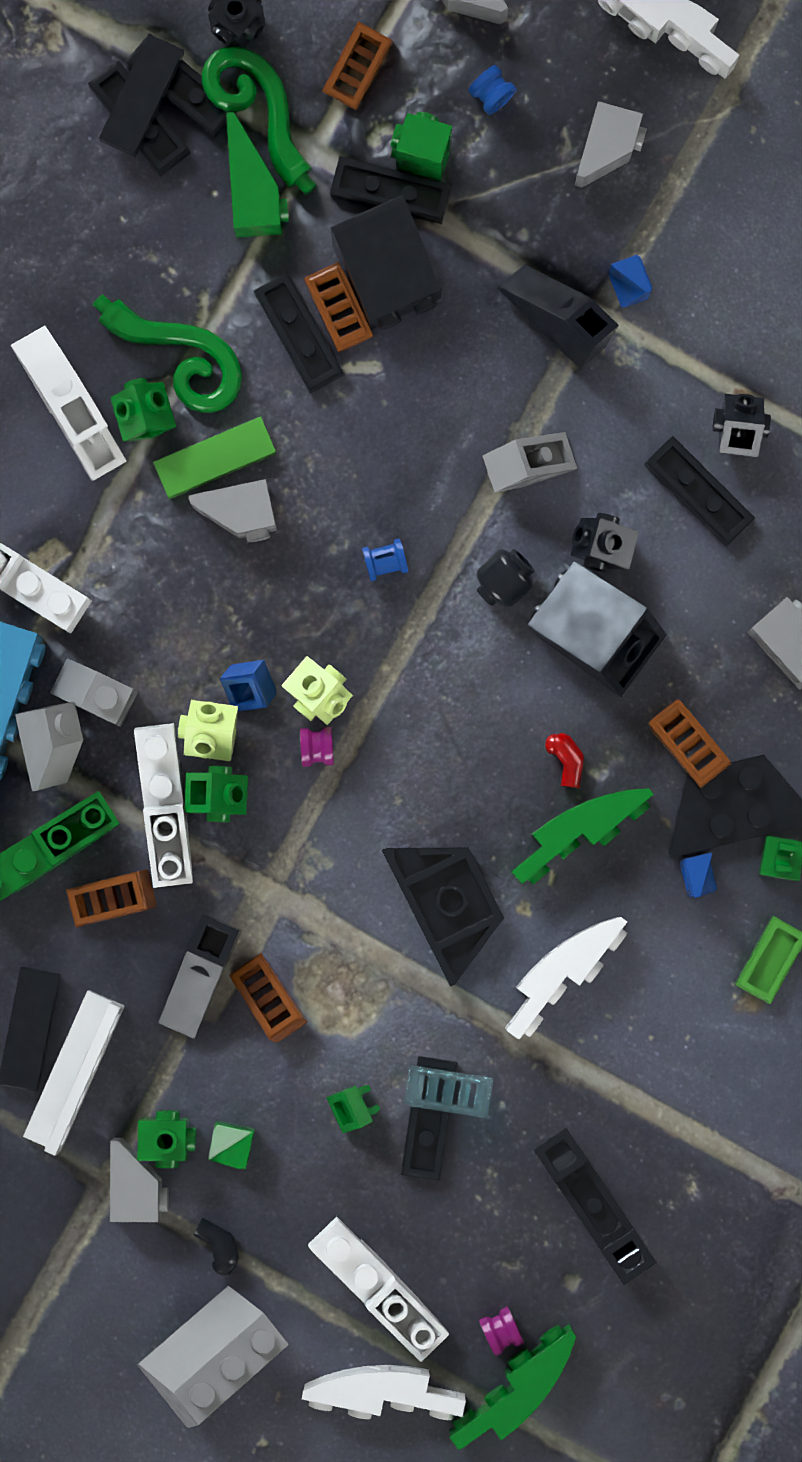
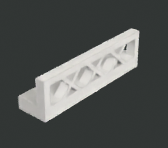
M90 990L86 992L23 1137L45 1146L44 1151L54 1156L61 1152L125 1007Z

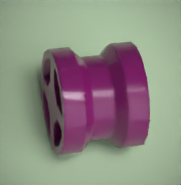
M332 726L323 727L320 731L300 728L302 767H311L316 762H322L326 766L334 765Z
M508 1306L500 1309L499 1315L493 1318L485 1316L479 1319L495 1357L502 1354L504 1348L510 1345L518 1347L524 1344L522 1335Z

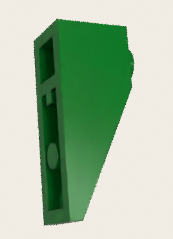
M234 112L226 113L233 225L236 238L282 235V222H289L287 198L280 199L278 185Z

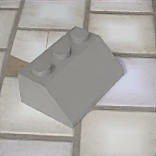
M227 1286L137 1365L184 1425L190 1428L202 1423L289 1344L261 1310Z

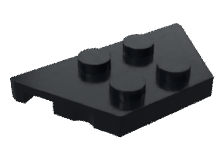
M764 754L731 762V765L702 788L686 773L681 802L675 820L673 838L669 847V857L673 858L802 826V798Z
M469 847L383 849L382 852L450 987L455 985L504 919Z

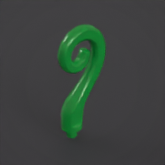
M231 46L218 49L209 56L202 70V86L208 99L216 107L226 112L246 110L253 104L257 93L255 84L250 76L242 74L238 77L237 88L239 93L235 95L227 93L222 88L220 76L223 71L229 68H239L253 76L264 91L267 101L268 153L271 163L289 189L297 185L305 195L309 194L317 184L308 175L312 170L311 165L298 151L292 141L287 96L277 72L263 57L249 49Z
M104 294L94 301L93 306L102 314L99 323L117 337L136 344L188 345L200 348L218 363L222 371V381L214 392L207 395L194 392L189 385V380L194 374L203 377L211 376L213 373L212 364L201 357H190L178 365L173 375V388L176 396L185 406L201 413H213L223 410L237 398L242 383L241 365L233 349L221 337L209 330L193 325L146 320L136 314L120 299L112 303Z

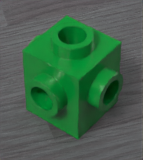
M146 378L134 379L123 385L124 390L110 397L123 442L153 439L176 427L164 382L147 383Z
M209 766L208 773H186L184 812L206 814L207 822H230V815H246L248 776L232 774V767Z
M158 1110L156 1111V1117H141L138 1120L137 1161H155V1168H179V1161H186L189 1158V1151L196 1150V1127H189V1118L180 1117V1111ZM162 1134H169L173 1139V1144H166L162 1139Z

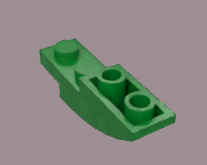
M649 788L611 793L586 801L563 812L531 834L540 848L512 870V875L520 884L527 880L532 885L550 871L546 864L557 854L563 860L581 845L577 841L580 835L583 836L590 846L598 841L602 846H605L621 832L617 825L627 816L634 821L651 807L647 800L654 795Z
M99 790L0 853V901L38 880L120 824Z
M570 1324L564 1328H561L560 1325L554 1326L540 1337L542 1343L529 1352L527 1348H524L513 1355L507 1361L509 1367L505 1369L506 1378L511 1385L507 1388L503 1384L496 1387L484 1397L486 1401L484 1405L474 1412L471 1408L464 1410L463 1417L456 1416L451 1421L453 1427L449 1429V1436L458 1450L464 1448L490 1428H493L500 1440H503L536 1410L558 1380L572 1351L576 1335Z

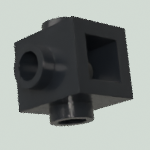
M212 0L208 7L212 34L227 46L232 44L235 47L246 48L250 41L254 42L260 36L265 27L262 1ZM235 10H237L240 13L238 15H232L235 12Z
M725 393L722 409L715 408L712 426L713 432H719V453L758 457L762 437L768 438L771 415L764 412V398L754 397L750 394L734 395Z
M597 513L596 518H581L573 532L571 556L584 560L583 566L585 568L598 572H606V569L629 570L639 531L619 525L620 518L606 513Z

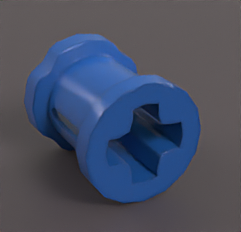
M400 538L394 539L393 544L371 550L368 546L362 548L371 582L376 581L377 576L395 571L409 572Z

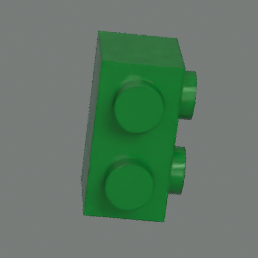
M417 112L416 115L407 113L404 124H396L390 145L393 147L391 158L396 159V170L442 181L451 150L453 126L439 122V118L430 113Z

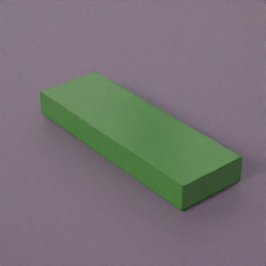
M260 416L156 460L153 463L170 500L277 453Z

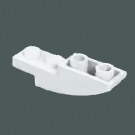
M598 0L599 5L607 13L613 16L618 14L629 22L628 26L631 31L641 39H647L648 37L656 44L664 32L669 35L670 42L682 51L689 50L699 58V64L712 75H717L718 73L726 79L736 66L740 55L713 35L719 19L690 0Z
M43 326L12 344L11 347L50 414H53L91 481L125 463L126 459L107 428L108 425L48 329Z
M0 543V590L71 634L92 600Z
M174 723L137 727L134 729L144 803L143 815L153 888L193 883L187 813L184 812L183 778L181 763L178 757Z
M616 917L597 923L573 935L545 955L516 986L528 998L505 1029L517 1039H520L523 1034L530 1037L543 1020L539 1013L546 1003L549 1002L554 1005L566 990L567 986L562 983L566 977L579 986L584 980L588 983L592 982L604 965L599 959L609 948L614 952L626 937L627 932L623 930V927L627 921L622 917Z
M338 1217L331 1221L308 1244L310 1250L364 1302L366 1308L420 1362L449 1335L445 1327L407 1285Z
M398 1365L362 1366L327 1374L305 1383L302 1399L309 1401V1406L323 1411H332L333 1406L348 1409V1415L360 1419H371L372 1414L380 1416L383 1401L385 1400L391 1402L390 1407L400 1411L413 1412L414 1407L430 1410L429 1415L432 1417L452 1420L453 1415L463 1417L466 1402L465 1393L428 1386L429 1369Z

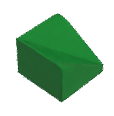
M216 1121L208 1160L246 1170L255 1128Z

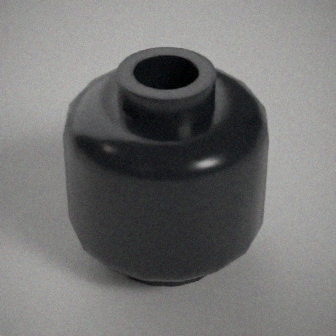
M500 549L477 570L476 576L480 583L477 592L491 606L499 603L504 607H512L533 587L534 580L532 574L535 570L528 560L516 549H513L511 552Z

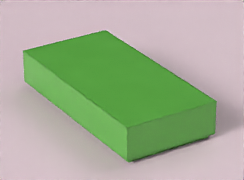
M772 916L734 985L771 1004L802 948V931Z

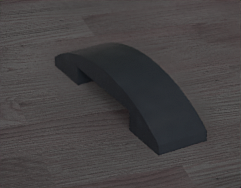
M567 1128L534 1149V1152L623 1285L657 1263Z

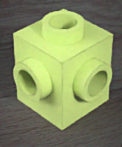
M308 656L305 657L281 685L297 700L293 705L296 710L310 721L317 716L326 725L344 711L347 702L353 696L342 685L347 679L329 664L323 669Z
M191 700L188 716H180L178 738L184 739V755L231 761L236 739L238 706Z

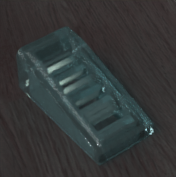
M410 1065L404 1104L412 1107L487 1118L493 1078ZM425 1076H429L425 1099H422ZM439 1078L445 1079L441 1102L436 1101ZM456 1081H461L458 1104H452ZM471 1083L477 1084L474 1107L468 1106Z

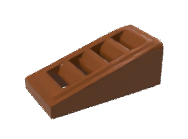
M358 21L322 92L357 111L394 41ZM362 38L379 47L376 54L358 45ZM354 51L372 61L369 68L351 59ZM349 66L364 74L362 82L344 73L345 67ZM339 79L357 88L354 96L335 86Z
M339 262L304 278L305 286L338 353L373 337ZM337 279L339 284L319 293L317 287ZM342 293L344 294L346 299L326 308L325 301ZM351 308L352 314L338 321H332V316ZM353 323H358L359 329L342 337L339 336L337 331Z
M679 699L675 700L650 720L651 732L700 788L731 765L728 757ZM680 719L683 720V721H681L678 725H676L673 729H671L668 733L666 732V730H668L671 726H673V725H674L676 722H678ZM691 729L693 734L677 746L674 741ZM699 742L704 744L702 748L689 758L685 756ZM712 753L715 758L698 771L694 766Z
M147 869L66 889L75 927L149 910L157 906ZM130 881H132V883H133V887H134V891H135V895H136V899H137V904H136V902H135V898H134V894H133V890H132V886H131V882H130ZM118 884L120 885L125 905L120 908L115 885ZM102 888L104 889L109 909L104 912L99 889ZM89 892L94 915L88 916L83 893Z
M262 953L229 974V977L270 1041L278 1043L308 1022ZM263 970L265 976L247 987L244 982ZM269 984H272L274 989L258 1000L254 998L253 995ZM280 997L282 1003L265 1014L263 1008ZM289 1011L291 1016L274 1027L271 1022Z

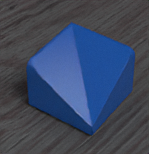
M638 254L613 263L610 266L608 275L622 308L648 300L653 288L642 259Z
M265 660L233 664L220 677L230 705L238 706V711L266 708L277 694Z
M712 852L681 859V862H679L687 895L690 898L700 897L717 890L710 862Z

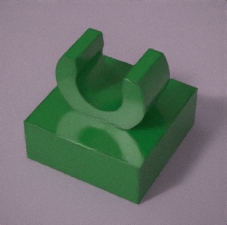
M765 836L758 875L799 881L802 868V842Z
M355 1085L326 1097L342 1133L359 1129L373 1122L371 1115L376 1114L380 1107L378 1104L366 1107L362 1096L371 1090L369 1085L359 1088Z

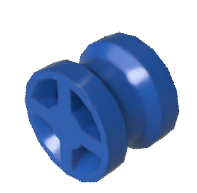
M493 65L485 70L468 89V93L473 98H479L482 101L483 110L488 115L502 108L517 91L516 86L512 82H506L502 78V70L497 65Z

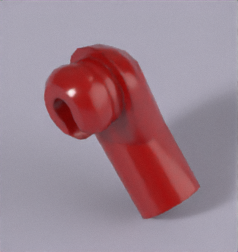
M565 733L549 735L545 742L546 751L549 754L556 755L564 764L561 786L580 789L584 761L583 752L571 736Z

